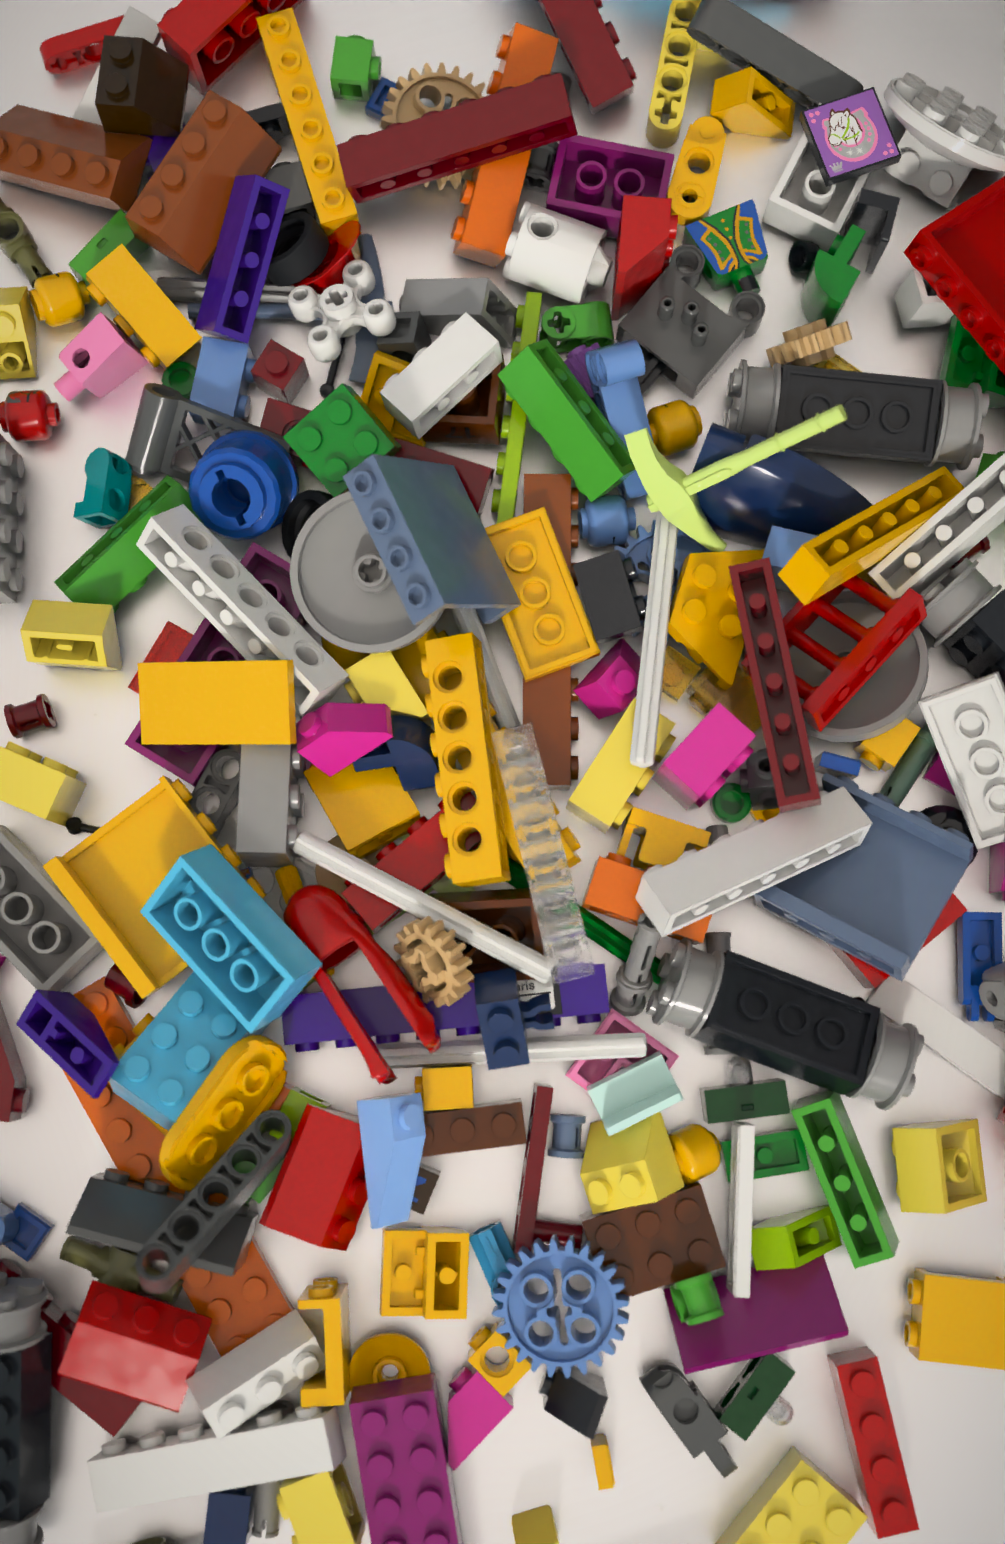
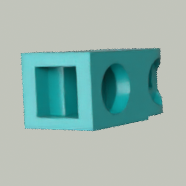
M97 448L90 453L86 460L85 474L87 480L84 499L82 502L75 504L73 517L101 529L114 526L128 513L132 485V466L125 458L105 448Z

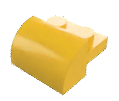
M441 1226L383 1228L380 1315L423 1316L425 1319H467L469 1233L462 1229Z

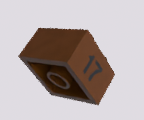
M504 358L489 375L422 436L424 442L500 445L505 388L497 374L505 368Z

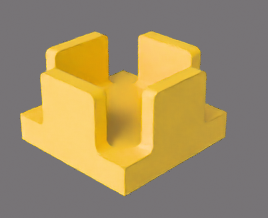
M632 807L626 816L615 854L625 856L633 833L639 835L640 840L632 865L642 870L647 868L648 865L655 866L660 864L666 866L677 861L684 850L696 849L699 851L706 848L712 832Z

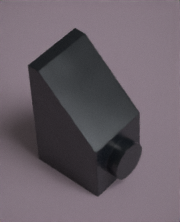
M572 1366L570 1378L565 1377L562 1367H556L551 1378L548 1377L546 1369L538 1394L544 1396L543 1409L583 1436L593 1440L608 1399L603 1377L588 1371L586 1375H583L578 1367Z

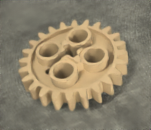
M441 62L437 72L434 73L429 64L425 63L421 76L414 68H411L408 80L399 76L396 83L397 89L390 87L386 97L388 101H384L381 113L386 116L381 118L379 128L385 129L393 123H406L421 118L422 115L430 111H443L445 97L447 96L452 100L450 108L458 106L467 99L483 98L482 92L486 84L483 82L474 87L471 84L473 73L470 72L463 79L459 77V66H455L452 73L449 74L446 73L444 63ZM420 99H429L436 107H427L422 104ZM474 168L436 179L439 190H443L447 180H450L454 189H458L461 177L465 181L466 179L471 180ZM430 182L424 183V187L427 188Z

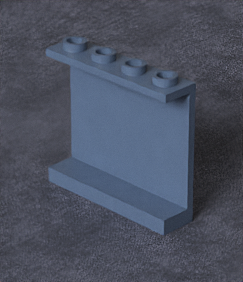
M372 454L343 476L413 625L421 624L443 608H476L482 623L492 624L521 605L454 465Z
M825 773L822 777L823 791L830 793L844 786L873 822L860 846L754 894L756 904L902 982L972 861L974 843L969 842V838L956 829L948 828L944 830L932 824L931 819L921 812L915 810L907 812L896 807L895 803L883 794L874 793L871 795L859 789V786L853 780L845 776L839 775L836 778Z

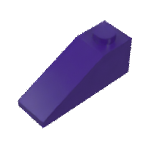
M36 990L16 1023L26 1035L92 1098H99L120 1062L95 1015L70 992Z

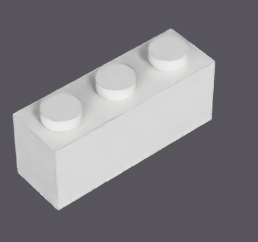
M465 312L457 321L449 322L442 330L441 335L430 346L420 349L413 357L412 362L404 370L392 375L386 381L383 389L380 391L386 411L419 440L503 361L499 341Z
M294 1309L185 1381L219 1440L325 1369V1356L315 1336L297 1309Z

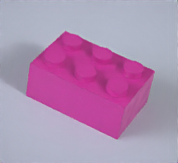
M719 702L662 763L652 779L686 810L694 803L700 808L726 782L722 776L727 779L753 753L754 750L749 744L756 735Z

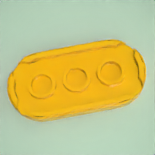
M263 1035L248 1036L233 1044L217 1062L168 1131L160 1149L159 1165L161 1172L176 1187L187 1191L193 1190L257 1116L264 1111H268L281 1092L287 1075V1071L284 1070V1060L287 1062L286 1053L279 1044Z

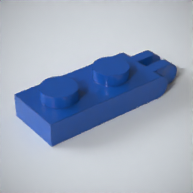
M965 912L957 919L958 1001L960 1005H966L968 1021L979 1020V1005H982L983 1021L993 1022L995 1016L983 1006L979 995V986L983 982V972L1003 962L1002 912Z

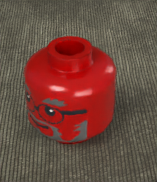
M43 390L13 391L7 395L5 401L0 403V424L2 430L5 433H9L15 441H44L51 438L54 426H60L61 415L58 403H52L48 394Z

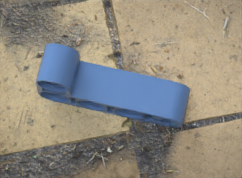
M625 340L587 351L585 353L586 368L595 404L626 447L625 435L644 428L648 429L653 441L638 377L645 374V361L637 340ZM636 471L617 486L619 494L625 501L647 495Z

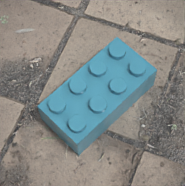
M212 844L181 855L140 910V913L250 1034L279 1018L323 965Z
M193 972L121 1057L118 1067L109 1080L112 1091L169 1131L223 1054L237 1041L248 1036L261 1035L270 1023L250 1034L198 975Z

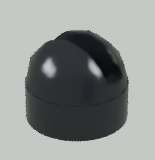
M801 240L793 244L789 253V264L794 272L808 273L820 248L818 244Z

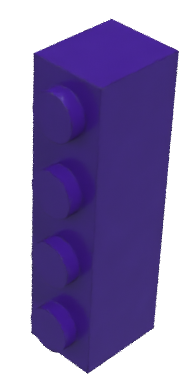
M256 174L235 176L194 329L223 340L248 344L290 189Z

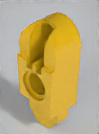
M704 116L698 118L693 125H689L667 191L666 198H672L671 214L678 215V224L682 226L709 216L727 134L724 133L721 122L714 117ZM690 168H701L704 173H694ZM686 196H688V200H687V201H688V202H691L692 197H693V198L695 199V202H693V203H687V202H685V201L683 200V198L686 197Z

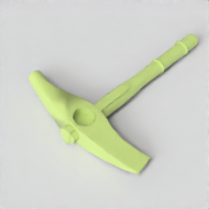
M839 404L820 414L816 413V416L781 433L777 432L774 436L750 448L720 459L689 475H686L683 470L670 463L658 451L647 428L626 434L625 440L636 472L648 494L646 500L649 510L651 512L660 511L670 523L711 552L724 551L727 544L710 526L701 509L697 493L780 451L785 452L786 448L822 431L826 432L827 429L847 420V414L844 407Z

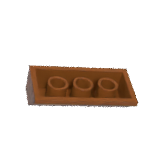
M209 89L125 215L135 238L201 275L215 254L235 176L256 174L265 178L282 152L281 147L243 108Z
M17 104L0 116V180L115 211L121 209L124 213H127L135 202L153 140L138 134L108 133L104 131L102 125Z

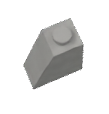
M489 278L406 279L404 292L399 301L400 312L420 311L429 334L440 336L442 330L449 322L457 321L467 312L499 341L500 347L512 348L517 330L515 328L517 308Z

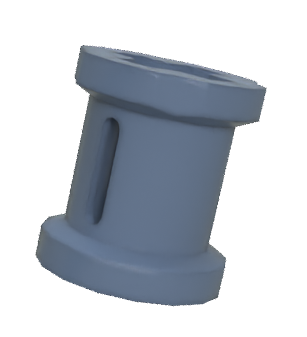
M551 1114L553 1138L552 1148L548 1149L547 1155L559 1158H583L584 1151L580 1149L581 1130L586 1116Z

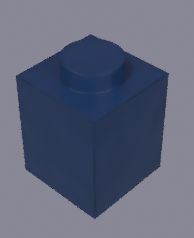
M256 1485L209 1493L203 1544H248L252 1536Z

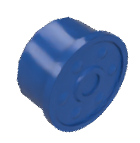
M238 430L219 437L206 449L190 474L188 493L193 511L206 528L223 538L235 541L248 540L258 537L283 521L289 504L299 494V476L291 456L280 443L260 432Z

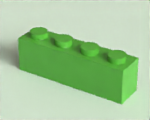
M547 338L527 345L497 374L503 382L507 394L517 401L528 416V421L532 428L542 435L551 447L554 458L565 466L573 477L577 489L587 496L591 503L608 494L636 471L626 445Z
M167 475L54 583L72 602L113 605L115 613L119 608V602L130 592L134 593L142 588L148 579L147 576L157 567L136 546L149 519L182 504L197 517L192 509L189 493L179 482Z
M826 1090L799 1099L791 1112L854 1268L893 1258L899 1244V1239L840 1094Z

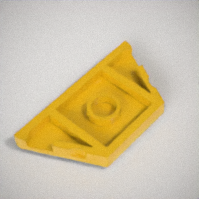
M765 549L690 553L684 559L670 605L668 633L677 642L682 643L686 647L688 654L698 665L703 662L719 679L716 682L717 685L725 690L733 685L744 647V639L728 566L762 559Z

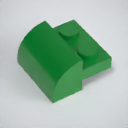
M854 224L851 225L845 237L839 234L836 236L828 252L820 248L817 252L801 292V307L806 319L810 323L825 318L827 327L832 326L861 272L850 264L866 231Z
M955 315L952 316L939 379L946 380L947 385L953 387L968 388L973 382L979 383L982 393L989 394V408H1005V375L988 358L985 351L968 330L961 325Z

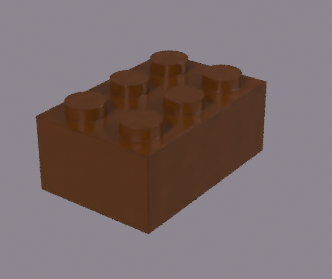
M546 887L427 894L553 960ZM456 937L454 938L457 944L465 943L466 947L462 953L465 957L472 959V963L466 968L473 975L513 968ZM515 969L517 980H536ZM474 979L470 980L467 983H473Z
M698 1181L691 1185H685V1187L658 1202L593 1214L590 1211L580 1215L586 1238L590 1241L592 1256L604 1250L603 1266L605 1267L612 1263L618 1265L612 1279L625 1278V1287L617 1294L631 1297L727 1267L702 1186Z

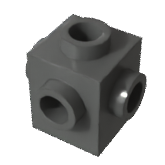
M763 748L753 752L746 759L747 769H739L742 793L749 792L753 811L779 808L767 749Z

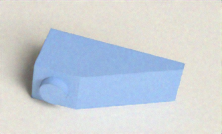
M421 1093L385 1095L358 1100L357 1109L371 1229L408 1221L426 1137Z

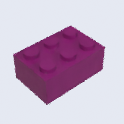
M579 135L560 140L546 208L605 229L607 231L606 237L617 239L623 195L666 198L675 154Z

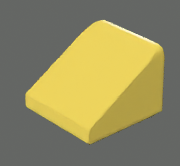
M549 1505L512 1516L515 1544H560L555 1519Z

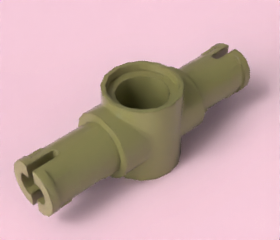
M0 197V249L11 262L19 265L29 280L30 285L34 288L38 275L43 277L53 273L37 253L38 246L22 218L12 208L7 207ZM18 232L14 238L7 239L11 233Z
M72 1235L66 1239L60 1252V1259L92 1272V1276L98 1278V1282L135 1294L140 1292L149 1294L171 1304L177 1301L184 1281L179 1279L166 1292L160 1294L150 1293L141 1286L135 1265L138 1252L112 1245L111 1247L105 1245L102 1248ZM152 1263L145 1269L146 1273L157 1276L164 1273L151 1268Z

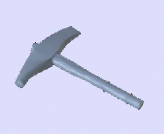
M359 235L360 259L366 261L371 266L376 281L374 290L367 296L361 297V302L367 304L374 299L385 300L383 278L372 235ZM387 301L393 308L392 301ZM201 303L188 304L189 319H197ZM259 303L255 319H296L288 303ZM317 318L314 321H323V319ZM362 327L355 334L356 350L349 381L365 384L373 355L379 349L377 346L378 337L372 335L366 327Z

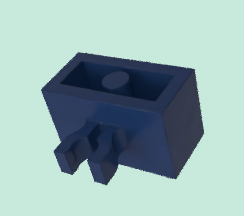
M515 968L474 974L476 1009L488 1069L493 1070L530 1064L526 1029H555L552 1012L539 1014L541 1011L551 1010L549 993L537 995L528 1001H521Z

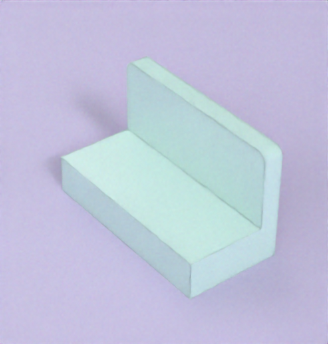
M660 1051L586 1087L603 1121L608 1136L684 1099Z

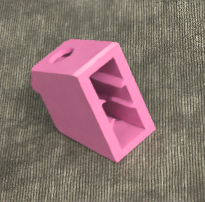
M100 312L60 352L59 358L69 371L54 383V386L69 402L85 388L98 398H101L149 362L141 354L140 349L132 339L128 338L114 322Z

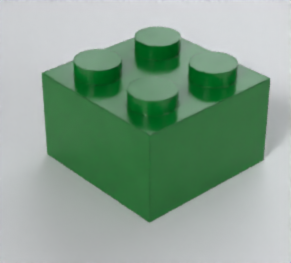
M343 383L283 436L285 441L333 497L349 491L343 476L372 454L392 457L402 448L355 390Z

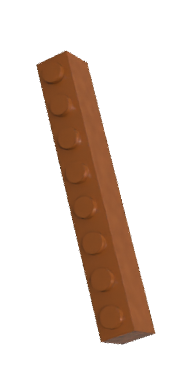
M524 474L523 514L545 507L574 585L578 586L573 564L576 563H571V548H578L579 529L578 525H571V510H578L579 491L577 487H571L570 474ZM571 666L526 683L523 678L522 761L526 759L538 776L539 780L533 783L537 790H569L571 780H578L579 761L578 756H571V741H578L579 722L578 717H571V702H578V696L573 690L579 683L578 678H571Z

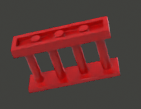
M856 575L805 606L799 600L782 618L788 647L790 648L794 645L831 671V674L821 685L815 687L794 674L799 697L804 700L801 708L810 726L821 732L927 617L921 594L909 588L901 598L893 599ZM847 588L885 614L874 627L866 628L831 605V603ZM820 616L856 640L858 644L847 656L840 658L804 632ZM746 653L741 665L749 682L753 684Z

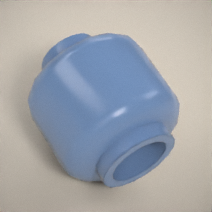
M621 495L602 496L592 503L587 499L584 508H578L580 538L586 539L588 544L595 548L625 544L629 531L636 530L634 507L627 508V504Z

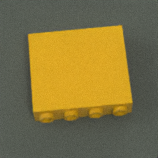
M166 776L160 777L158 785L62 857L55 856L42 866L142 999L154 994L189 967L140 913V910L181 855L212 844L262 899L267 896L262 886L253 876L246 879L237 866L242 861L228 843L222 847L213 836L217 828L204 811L197 814L188 803L193 796L179 779L172 782Z

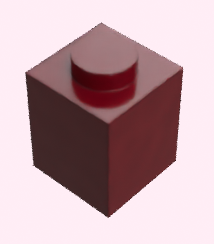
M272 339L250 371L258 389L279 401L289 404L293 402L309 377L304 358Z

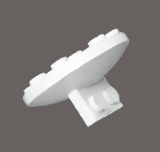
M906 72L903 78L890 81L883 96L896 118L906 128V131L898 143V148L902 155L899 162L884 167L883 171L907 185L911 184L921 190L922 194L945 208L950 206L973 168L1005 172V131L994 123L997 116L992 111L979 105L974 110L962 103L965 97L958 91L945 86L941 92L927 86L921 78ZM959 109V110H961V111L967 113V114L970 115V116L967 117V116L963 115L962 113H960V112L957 111V110Z

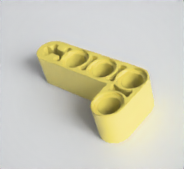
M672 0L669 8L646 126L647 140L652 146L657 148L671 147L679 137L696 49L714 52L697 42L687 33V28L701 0ZM680 18H685V19H688V20H690V21H689V22H684V21H681V20H679V19H680ZM679 52L683 54V56H675L672 53ZM672 86L677 90L669 91L666 90L664 87ZM662 113L670 114L668 124L661 123Z

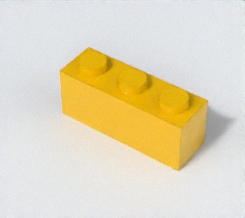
M122 243L86 273V280L90 283L86 287L88 293L101 307L106 303L117 315L113 318L114 323L128 338L134 334L143 345L139 351L154 368L160 365L164 370H167L201 341L202 337Z

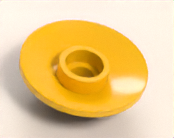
M381 1333L372 1336L357 1348L349 1364L350 1392L352 1393L354 1386L431 1374L427 1355L418 1343L405 1335ZM394 1365L398 1373L393 1377L386 1376L382 1370L384 1366Z

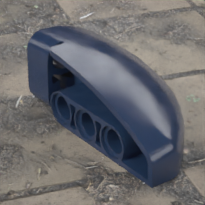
M712 422L693 472L720 459L750 448L768 438L753 434L749 442L745 443L746 435ZM786 448L785 452L780 451L697 493L704 515L713 531L720 538L764 549L772 525L819 536L872 506L864 496L842 479L789 448Z

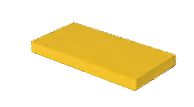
M545 507L484 528L521 602L520 606L501 617L525 683L599 656L601 653L595 641L593 631Z
M293 660L138 663L142 745L296 743Z

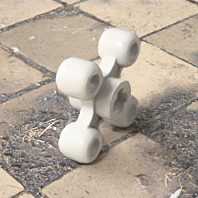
M355 259L348 262L342 272L343 284L331 285L321 295L317 294L312 287L307 285L297 286L289 293V308L298 321L308 323L317 318L323 319L322 325L314 327L307 337L308 347L317 361L329 363L337 359L341 352V337L353 336L362 327H366L372 335L377 337L389 335L396 327L394 310L386 300L374 299L367 304L361 302V297L370 294L376 284L372 268L364 260Z

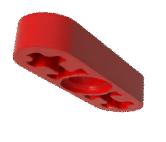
M124 15L45 40L39 48L45 69L53 74H63L101 62L104 35L114 36Z

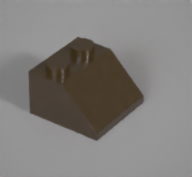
M104 35L95 106L104 131L108 133L178 137L183 129L189 66L144 38Z

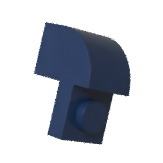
M403 715L391 716L392 738L353 762L356 772L395 766L404 791L434 787L435 773H440L438 757L433 756L430 745V734L435 733V731L423 721Z

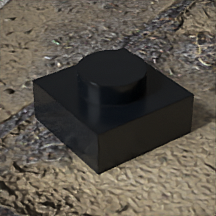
M282 102L247 111L275 142L279 141L282 137L290 135Z

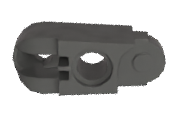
M668 1362L654 1366L639 1378L656 1407L693 1458L705 1452L724 1478L738 1469L726 1447L720 1441L727 1434L728 1429L718 1420L714 1409L693 1380L689 1382L676 1365Z

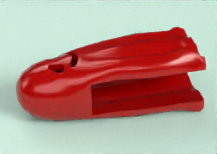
M320 884L308 885L296 891L290 897L284 910V923L322 962L323 965L313 977L362 1054L369 1068L371 1078H375L379 1084H390L397 1079L396 1075L328 971L361 950L425 1048L431 1054L436 1052L441 1046V1037L435 1029L433 1015L428 1011L427 1006L393 958L376 942L370 931L363 925L365 924L364 920L351 910L336 891Z

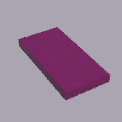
M824 1255L798 1268L756 1270V1268H751L750 1298L734 1297L726 1288L727 1274L713 1277L721 1308H723L725 1315L688 1326L686 1323L681 1324L673 1303L670 1288L663 1289L685 1374L848 1336L849 1330Z

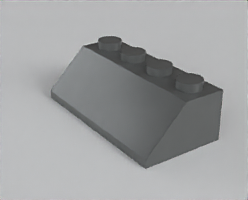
M106 1168L104 1173L100 1172L90 1177L68 1223L66 1234L139 1252L142 1246L191 1191L185 1190L184 1194L170 1191L169 1183L156 1179H145V1183L129 1180L130 1174L128 1172ZM209 1197L205 1200L206 1204L217 1207L222 1205L209 1201ZM244 1203L191 1266L233 1277L246 1263L259 1213L249 1211L250 1205ZM186 1226L178 1230L175 1236L180 1240L187 1241L193 1239L199 1231L192 1226Z

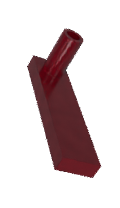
M534 1083L526 1139L527 1144L525 1146L512 1241L513 1251L517 1254L522 1246L531 1252L532 1244H534L537 1238L543 1242L544 1246H549L551 1237L556 1234L560 1246H566L570 1235L574 1236L575 1248L580 1249L582 1243L583 1225L536 1219L554 1089L551 1085Z

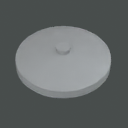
M350 491L340 494L320 506L300 530L290 560L292 593L307 623L329 642L341 648L359 653L379 654L392 652L404 648L423 637L443 614L445 608L419 625L412 624Z
M842 591L831 603V605L866 628L874 627L885 614L852 591ZM820 616L804 632L840 658L847 656L858 644L856 640ZM919 626L821 732L807 723L803 713L807 734L832 742H856L879 736L901 723L918 704L928 679V651ZM794 645L789 648L794 674L811 686H820L831 674L829 669ZM799 697L800 703L802 705L804 700Z

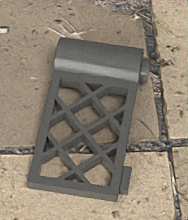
M147 383L143 388L125 459L132 465V470L139 474L151 476L155 472H162L189 483L190 474L193 469L188 471L174 465L177 451L188 446L196 463H198L202 458V454L196 442L212 436L215 441L221 437L219 431L228 427L237 431L251 430L263 433L280 443L289 455L291 446L281 435L184 398L180 392L171 387ZM188 411L201 416L209 431L193 438L185 424ZM214 422H217L222 425L216 427ZM181 436H183L185 442L179 444Z

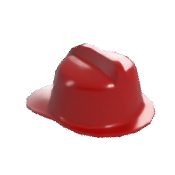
M357 220L346 222L328 236L330 245L322 263L309 276L292 286L307 285L312 287L317 294L321 295L329 286L343 284V268L348 262L355 260L351 249L360 235V223Z

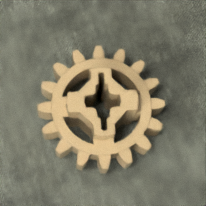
M825 318L783 332L785 343L766 349L771 368L774 363L782 365L791 362L792 365L807 367L835 357L833 347L852 340V335L847 321L827 327Z
M426 916L421 920L417 918L403 927L404 930L396 935L400 942L394 945V950L401 955V958L395 962L398 966L404 968V975L412 982L414 990L422 992L423 1001L427 1004L433 1000L436 1007L440 1008L444 1004L450 1006L464 997L463 995L471 989L467 982L474 979V975L466 968L472 963V959L465 957L462 953L466 947L465 943L457 944L454 940L456 931L452 929L446 932L443 921L438 920L433 923L430 916Z

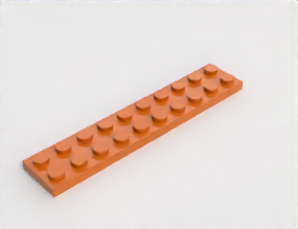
M106 976L73 994L95 1015L112 1049L118 1043H121L126 1048L136 1037L131 1031L136 1025L122 1000L104 985ZM64 1071L116 1168L130 1174L129 1180L145 1183V1179L164 1181L170 1184V1191L184 1194L185 1190L176 1187L166 1179L160 1169L159 1154L165 1136L137 1109L115 1094L109 1083H107L99 1098H92ZM214 1193L209 1197V1201L220 1204L225 1203L227 1199L221 1193ZM252 1236L246 1263L233 1277L190 1266L180 1278L184 1280L182 1287L196 1313L213 1319L208 1334L221 1357L294 1310L254 1236Z

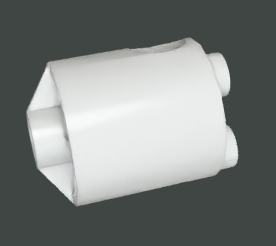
M526 201L519 216L518 224L522 225L519 233L511 232L505 248V254L508 255L502 277L570 302L582 304L589 291L605 286L609 276L613 258L606 256L603 251L607 231Z

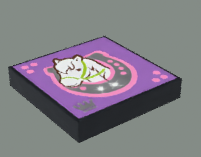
M874 87L803 110L800 113L799 120L826 187L896 164L902 156Z

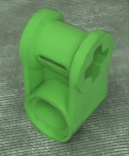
M592 301L579 305L555 306L549 308L542 317L539 341L547 338L558 354L570 353L573 349L583 344L590 347L594 343H598L600 347L615 343L610 307L606 302Z
M711 1272L690 1277L670 1285L671 1296L681 1324L686 1323L688 1326L725 1315L723 1308H721Z

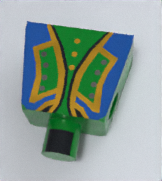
M753 199L685 226L682 245H694L703 252L705 262L702 275L714 291L731 285L734 286L737 294L743 291H753L758 294L761 291L755 276L763 272L768 259V253Z

